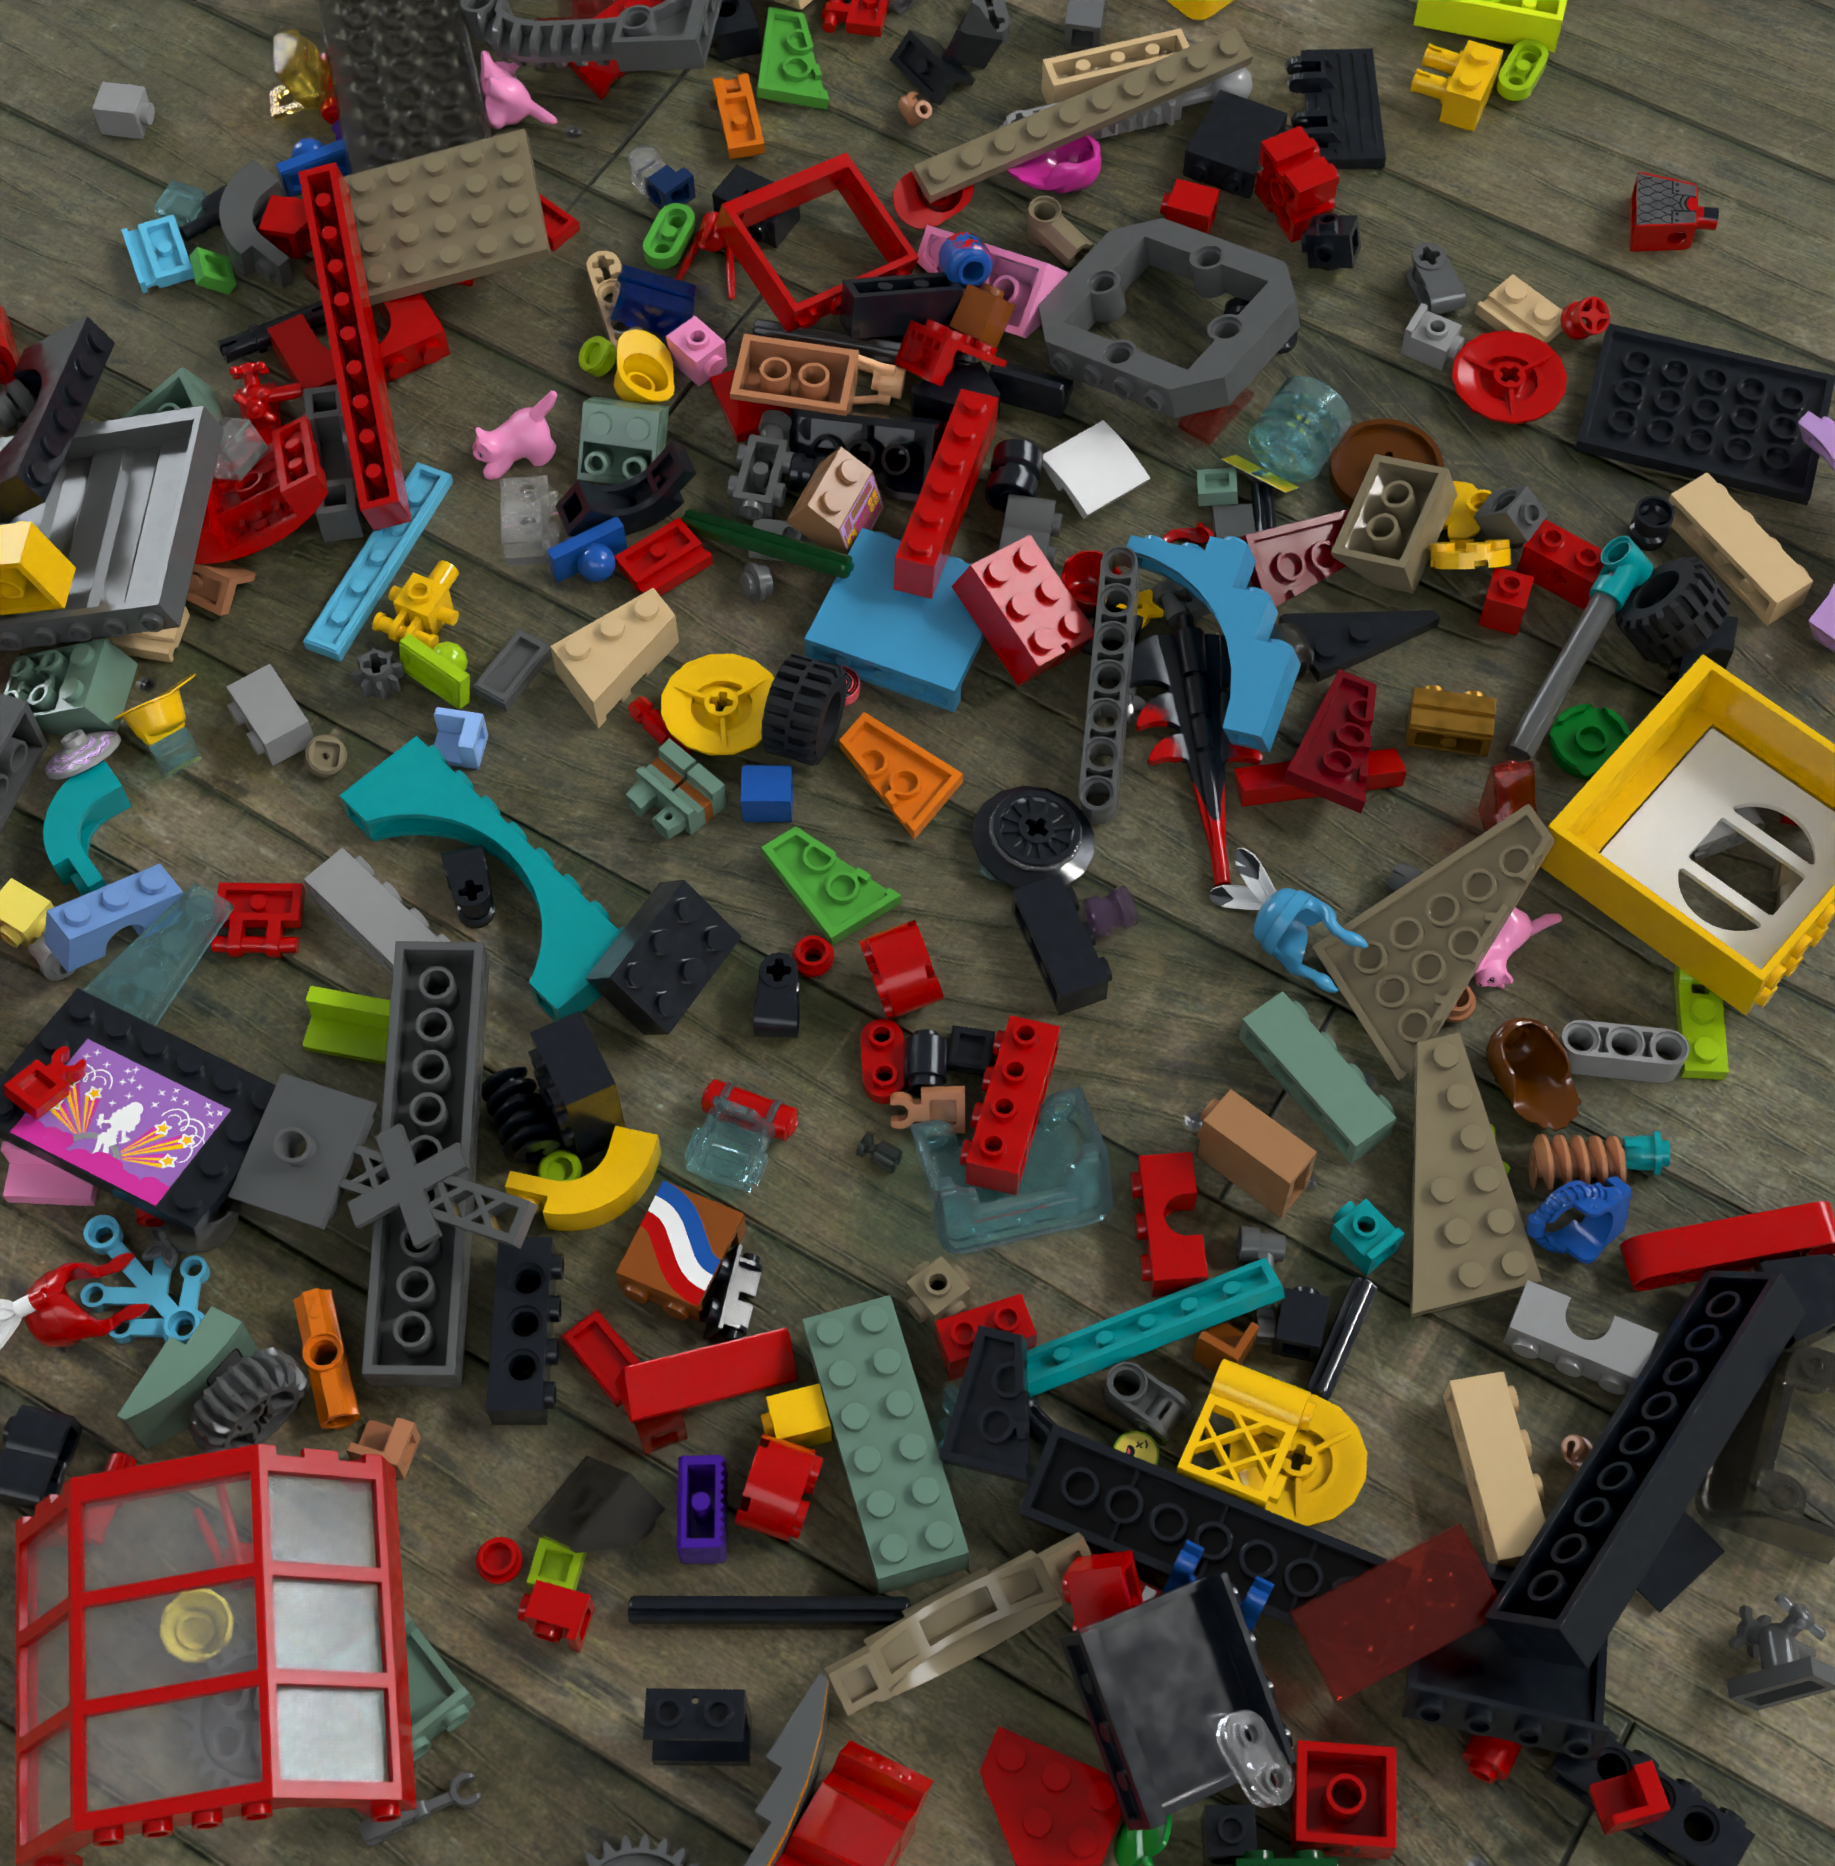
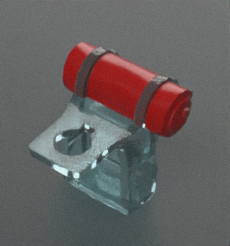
M713 1079L705 1088L701 1099L702 1112L707 1113L708 1117L702 1128L694 1129L684 1155V1159L687 1161L686 1170L717 1185L749 1193L752 1186H758L769 1160V1155L766 1151L773 1138L787 1141L795 1132L799 1124L798 1108L787 1105L785 1101L780 1099L773 1100L737 1087L735 1083H726Z

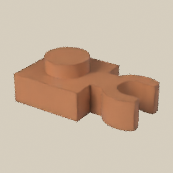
M922 1086L921 1099H914L905 1092L890 1094V1105H902L907 1109L904 1115L891 1116V1127L904 1129L912 1125L913 1122H921L922 1134L965 1133V1086Z

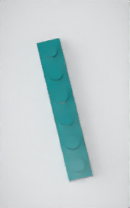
M1265 1257L1027 1350L1028 1394L1030 1397H1033L1285 1298L1282 1284Z

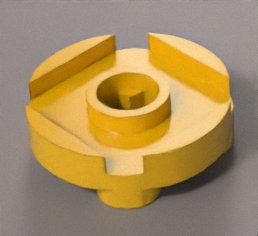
M1473 538L1451 539L1450 542L1431 543L1430 567H1435V569H1475L1477 566L1487 565V562L1488 568L1511 565L1510 539L1498 538L1487 539L1485 542H1474Z

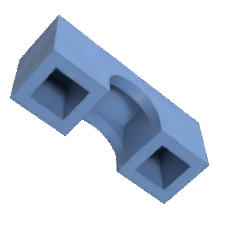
M159 863L47 910L45 945L68 973L105 957L108 941L116 932L126 926L131 925L142 940L179 925L183 891Z

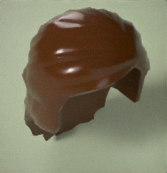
M1514 1018L1500 1025L1491 1035L1486 1048L1488 1065L1494 1075L1495 1082L1501 1086L1503 1094L1510 1101L1513 1110L1522 1119L1534 1123L1542 1130L1549 1127L1554 1132L1562 1128L1565 1129L1570 1121L1579 1114L1577 1107L1581 1105L1582 1101L1578 1097L1571 1078L1568 1054L1559 1042L1557 1034L1540 1021L1528 1018Z

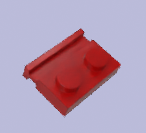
M680 517L614 556L616 560L615 566L637 591L643 594L654 588L660 596L713 564L712 554L702 547L701 541Z

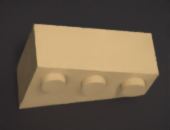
M652 588L550 646L557 675L598 729L607 720L606 715L619 701L624 702L631 694L630 689L643 675L648 676L679 643L676 617L657 591Z

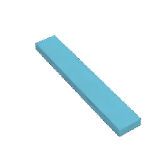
M419 462L415 464L405 480L412 521L376 531L373 530L303 640L305 649L339 662L342 661L453 484L451 474Z

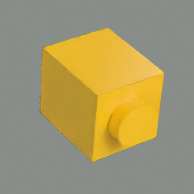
M820 1383L766 1397L768 1413L760 1414L764 1434L804 1447L832 1441L831 1425Z

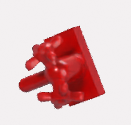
M263 361L257 363L247 362L239 365V367L232 366L229 369L233 380L243 378L244 388L237 389V393L233 395V400L240 407V426L243 428L248 457L272 443V432L283 426L280 402L298 399L304 392V387L300 382L277 387L275 382L260 385L258 375L269 374V369Z

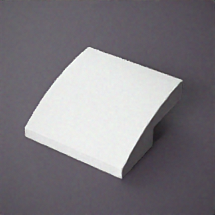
M1103 420L1043 454L1042 466L1058 491L1062 489L1066 491L1083 520L1150 480L1149 475L1130 448Z

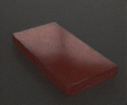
M1455 1524L1290 1611V1614L1334 1702H1340L1486 1624L1488 1621L1484 1616L1498 1595L1462 1524Z

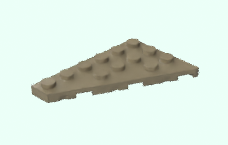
M1529 803L1342 926L1345 930L1361 935L1368 944L1367 948L1348 946L1332 933L1312 946L1401 1084L1407 1082L1414 1073L1415 1047L1417 1042L1436 1037L1555 843L1554 838Z

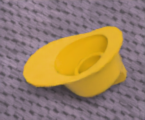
M633 329L624 332L618 339L616 347L617 370L614 378L616 394L621 400L657 405L659 402L668 401L674 395L675 389L673 361L668 348L659 338L644 330Z
M194 673L154 699L121 713L114 720L124 719L139 739H142L147 746L153 747L175 738L181 733L186 719L179 688L195 677L196 674Z

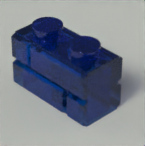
M623 264L613 290L610 319L623 322L627 326H637L667 336L692 318L696 285Z

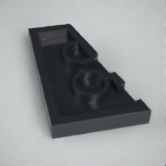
M979 1325L939 1459L943 1463L1031 1485L1027 1340L1022 1335Z

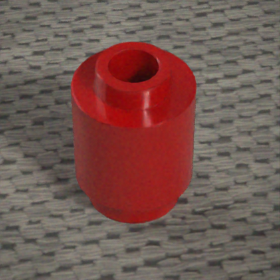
M1472 1734L1462 1757L1469 1764L1467 1768L1469 1773L1484 1782L1494 1783L1496 1779L1507 1780L1522 1745L1490 1736Z

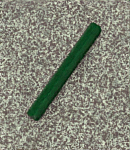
M693 509L686 510L685 515L681 518L696 535L836 577L848 578L854 569V563L850 555Z

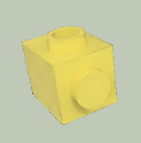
M11 878L0 890V937L15 948H18L20 944L29 948V945L34 944L42 935V932L45 931L46 912L54 908L50 900Z

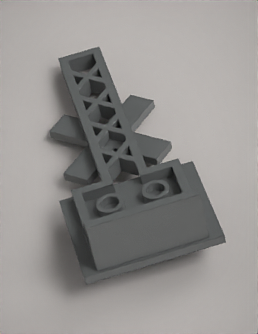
M281 1073L228 1197L324 1230L328 1220L333 1219L344 1191L360 1195L347 1202L355 1227L361 1229L399 1208L402 1211L412 1243L417 1249L443 1236L438 1222L521 1249L538 1208L531 1201L456 1177L470 1169L463 1147L458 1142L417 1164L404 1126L397 1124L375 1136L380 1152L363 1147L375 1120L372 1116L377 1107L376 1103ZM306 1139L307 1146L305 1152L295 1158L302 1140ZM355 1156L361 1157L367 1172L351 1181L347 1180L346 1178ZM389 1176L390 1179L384 1182L383 1179ZM438 1187L441 1197L430 1202L427 1192ZM474 1195L479 1209L462 1218L457 1203ZM513 1207L518 1209L509 1233L500 1231L495 1216Z

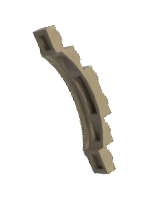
M1077 1532L1038 1554L1031 1549L990 1572L986 1567L979 1569L901 1611L904 1618L863 1639L865 1647L824 1668L847 1716L875 1701H886L962 1665L1066 1604L1067 1602L1062 1590V1579L1065 1572L1077 1557L1092 1555L1084 1537Z

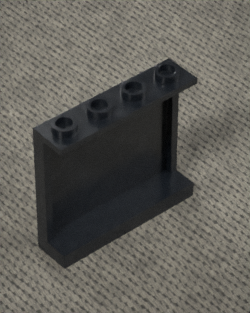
M1426 1549L1417 1578L1402 1716L1416 1719L1429 1725L1438 1724L1468 1731L1477 1736H1490L1516 1742L1525 1747H1538L1564 1753L1573 1758H1586L1598 1761L1610 1727L1604 1725L1608 1637L1588 1669L1512 1656L1484 1616L1515 1568Z
M1227 1572L1202 1576L1059 1637L1128 1830H1152L1167 1823L1166 1816L1275 1765H1288L1297 1762L1292 1750L1293 1741L1291 1733L1279 1715L1274 1701V1687L1269 1678L1264 1674L1257 1655L1258 1646L1256 1639L1247 1628L1239 1606L1240 1596L1238 1590L1230 1581Z

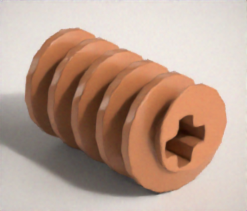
M1539 1134L1534 1138L1528 1167L1532 1190L1535 1189L1538 1178H1543L1547 1190L1553 1189L1556 1178H1561L1563 1185L1573 1181L1574 1178H1578L1586 1184H1590L1592 1179H1597V1182L1604 1187H1608L1605 1184L1606 1179L1617 1176L1623 1183H1626V1155L1620 1140L1616 1136H1608L1604 1145L1599 1136H1590L1586 1145L1581 1135H1573L1568 1144L1563 1135H1555L1550 1144L1545 1134Z

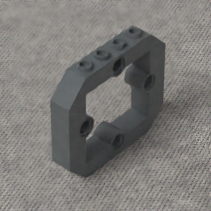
M1164 218L1110 230L1038 305L1052 370L1061 375H1067L1085 382L1091 387H1098L1113 393L1121 399H1128L1148 407L1154 412H1160L1173 418L1229 406L1300 328L1297 299L1285 261ZM1150 265L1192 280L1194 290L1201 297L1215 298L1227 293L1249 301L1247 306L1238 315H1221L1209 323L1207 327L1209 347L1188 370L1138 351L1136 345L1129 340L1119 339L1112 341L1088 331L1096 322H1112L1124 315L1127 306L1124 292Z

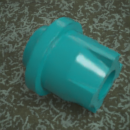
M1653 1131L1652 1135L1623 1136V1149L1626 1155L1627 1169L1652 1171L1653 1175H1661L1662 1166H1670V1141L1662 1140L1660 1131Z

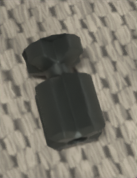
M870 1132L864 1135L856 1150V1155L864 1157L868 1153L872 1154L871 1163L890 1174L895 1172L903 1159V1151L885 1140L876 1145L874 1143V1134Z

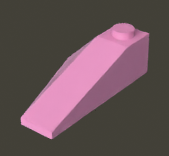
M927 225L917 253L919 257L917 263L928 273L943 272L939 265V251L947 238L955 233ZM984 243L993 259L991 274L984 283L1004 291L1003 299L1016 305L1005 332L1027 338L1042 324L1038 305L1069 273L1049 263ZM984 283L977 288L982 289Z

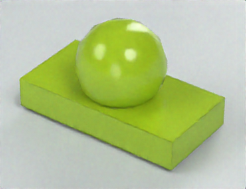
M411 634L406 635L399 641L400 663H402L406 674L459 710L469 703L470 675L465 672L468 659L460 645L446 641L435 645L431 649Z

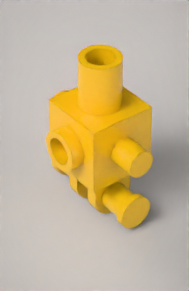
M440 560L428 578L413 572L403 588L394 585L389 592L388 599L393 601L397 616L395 619L387 617L385 613L378 612L372 622V630L388 634L389 640L399 643L406 635L411 634L432 649L439 643V636L437 634L444 623L454 626L459 618V612L454 610L449 592L450 587L459 575L457 568L447 561Z

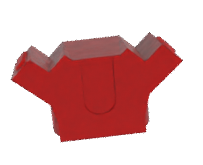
M849 1740L839 1752L832 1771L822 1781L793 1831L784 1853L774 1866H896L915 1833L917 1818L934 1780Z

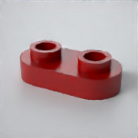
M876 1019L869 1022L863 1028L860 1036L863 1088L868 1098L879 1104H890V1094L905 1092L906 1081H903L904 1037L901 1028L895 1022L888 1019ZM879 1034H885L889 1037L885 1042H878L874 1038ZM882 1073H888L892 1078L888 1081H880L877 1076Z

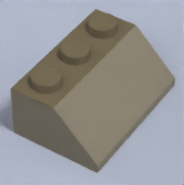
M1375 454L1332 548V557L1377 586L1414 594L1429 561L1431 543L1437 542L1457 497L1449 468Z

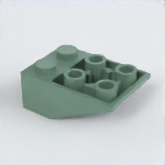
M107 638L18 656L11 667V674L4 695L27 701L43 733L66 736L79 729H82L85 734L97 731H118L121 719L115 721L114 718L124 712L138 663Z

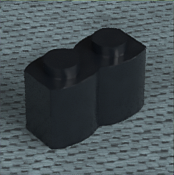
M22 1404L16 1415L8 1419L3 1432L5 1448L0 1453L1 1503L35 1510V1506L48 1495H59L65 1471L74 1457L82 1433V1426L74 1416Z

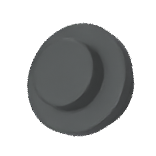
M746 564L744 573L740 575V586L743 594L754 603L763 602L765 597L772 595L773 579L766 565Z

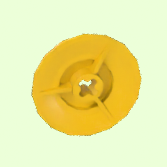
M709 654L687 662L670 677L661 694V717L670 735L688 749L706 755H734L756 747L762 741L763 713L774 677L772 673L757 661L736 654ZM721 706H725L722 712H718Z
M1311 1394L1309 1401L1317 1404L1309 1429L1299 1428L1279 1473L1287 1477L1280 1499L1277 1504L1268 1501L1265 1510L1307 1527L1334 1520L1354 1504L1366 1480L1367 1450L1359 1428L1340 1407ZM1265 1432L1252 1436L1260 1453L1279 1448L1282 1439ZM1243 1440L1230 1443L1229 1460L1231 1463L1251 1457ZM1294 1453L1303 1455L1302 1462L1304 1464L1301 1466L1300 1471L1291 1468L1292 1463L1289 1459L1293 1458ZM1273 1461L1266 1463L1269 1469L1271 1468ZM1257 1466L1236 1473L1242 1484L1259 1491L1262 1490L1265 1481Z

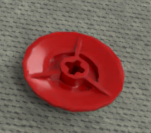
M1502 330L1481 334L1467 342L1454 358L1451 379L1457 396L1471 411L1491 421L1520 424L1537 421L1555 410L1565 395L1567 373L1561 358L1547 343L1527 333Z

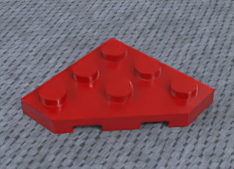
M998 1726L980 1768L979 1776L986 1794L989 1796L998 1819L999 1827L1015 1865L1102 1866L1122 1816L1108 1774Z

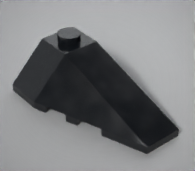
M791 408L792 425L790 428L789 447L804 453L812 459L818 456L828 457L838 448L843 447L873 471L878 489L882 491V494L892 499L917 502L949 420L849 412L846 416Z

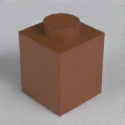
M984 283L982 289L967 284L950 327L997 348L1016 305L1004 300L1005 292L994 286Z

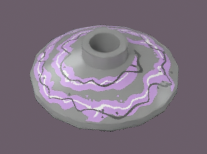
M82 729L75 730L61 739L60 742L63 747L51 757L44 771L49 779L54 780L68 778L84 772L110 756L117 749L122 739L117 731H97L85 734Z

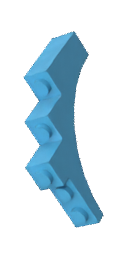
M1130 535L1126 547L1135 552L1138 567L1162 575L1187 589L1209 609L1222 628L1227 641L1231 664L1230 700L1222 728L1230 743L1270 753L1301 663L1290 644L1279 639L1269 640L1278 611L1271 596L1266 591L1256 587L1247 588L1256 564L1249 545L1242 539L1234 536H1226L1224 539L1210 536L1204 550L1193 543H1183L1182 545L1167 543L1164 539L1154 535H1146L1145 538Z

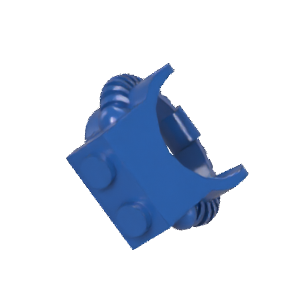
M1617 1176L1606 1179L1605 1184L1608 1187H1604L1599 1182L1593 1185L1586 1184L1580 1180L1568 1182L1551 1193L1540 1204L1541 1207H1537L1535 1212L1529 1214L1526 1233L1533 1237L1536 1243L1547 1251L1560 1254L1568 1253L1581 1263H1592L1598 1258L1604 1248L1625 1230L1632 1190L1628 1184L1623 1183ZM1572 1207L1586 1215L1580 1224L1574 1219L1561 1230L1555 1232H1547L1545 1230L1546 1222H1555L1561 1214Z

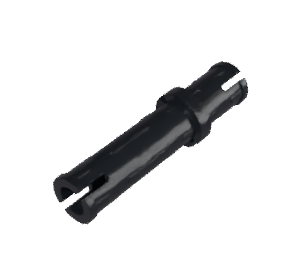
M322 300L260 325L253 323L248 325V330L218 340L217 344L225 362L229 364L234 360L257 351L259 354L267 352V347L272 346L267 328L299 314H303L311 329L325 325L326 320Z

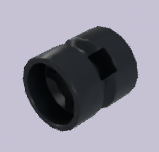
M1020 439L1003 440L995 446L990 466L991 474L988 475L985 489V499L994 509L1006 513L1009 494L1036 498L1038 480L1043 464V454L1037 446Z

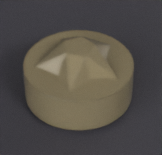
M319 735L313 738L307 745L304 753V762L308 770L321 778H330L337 775L343 769L347 760L345 745L341 740L332 735Z

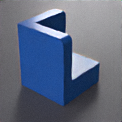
M745 765L742 767L740 803L742 820L744 822H792L794 790L792 766Z

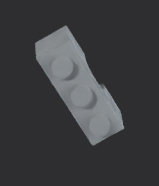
M1528 1280L1520 1295L1502 1343L1511 1346L1512 1350L1522 1357L1536 1359L1538 1357L1555 1364L1556 1369L1566 1375L1573 1377L1584 1376L1594 1380L1607 1392L1617 1395L1627 1394L1650 1359L1659 1333L1614 1316L1603 1337L1595 1340L1580 1338L1569 1329L1566 1322V1310L1571 1297Z

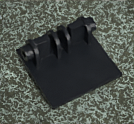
M1684 1511L1638 1586L1637 1591L1660 1613L1725 1551Z

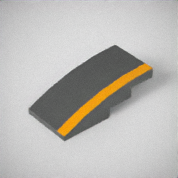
M821 1673L815 1679L766 1756L770 1778L774 1782L755 1810L760 1832L764 1835L744 1866H774L784 1853L793 1831L811 1802L825 1750L831 1708L828 1678Z

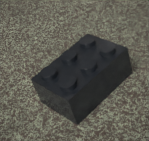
M685 880L659 882L587 976L586 980L643 1035H669L742 936Z
M580 1011L530 1032L534 1049L529 1051L528 1055L535 1069L533 1073L540 1087L539 1093L548 1113H553L557 1122V1131L565 1148L568 1149L574 1146L579 1159L582 1160L609 1148L615 1126L624 1128L626 1126L616 1083Z

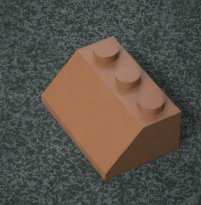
M744 334L730 391V399L846 416L852 410L858 382L859 350Z

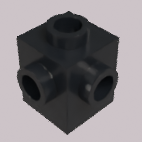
M1335 213L1313 215L1308 229L1303 230L1301 236V249L1303 253H1307L1309 268H1322L1332 271L1339 268L1354 267L1361 250L1358 215H1337Z

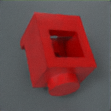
M536 1580L532 1593L525 1592L522 1597L517 1619L526 1622L529 1628L533 1629L532 1634L537 1638L552 1643H559L561 1638H565L570 1649L580 1653L595 1605L589 1594Z

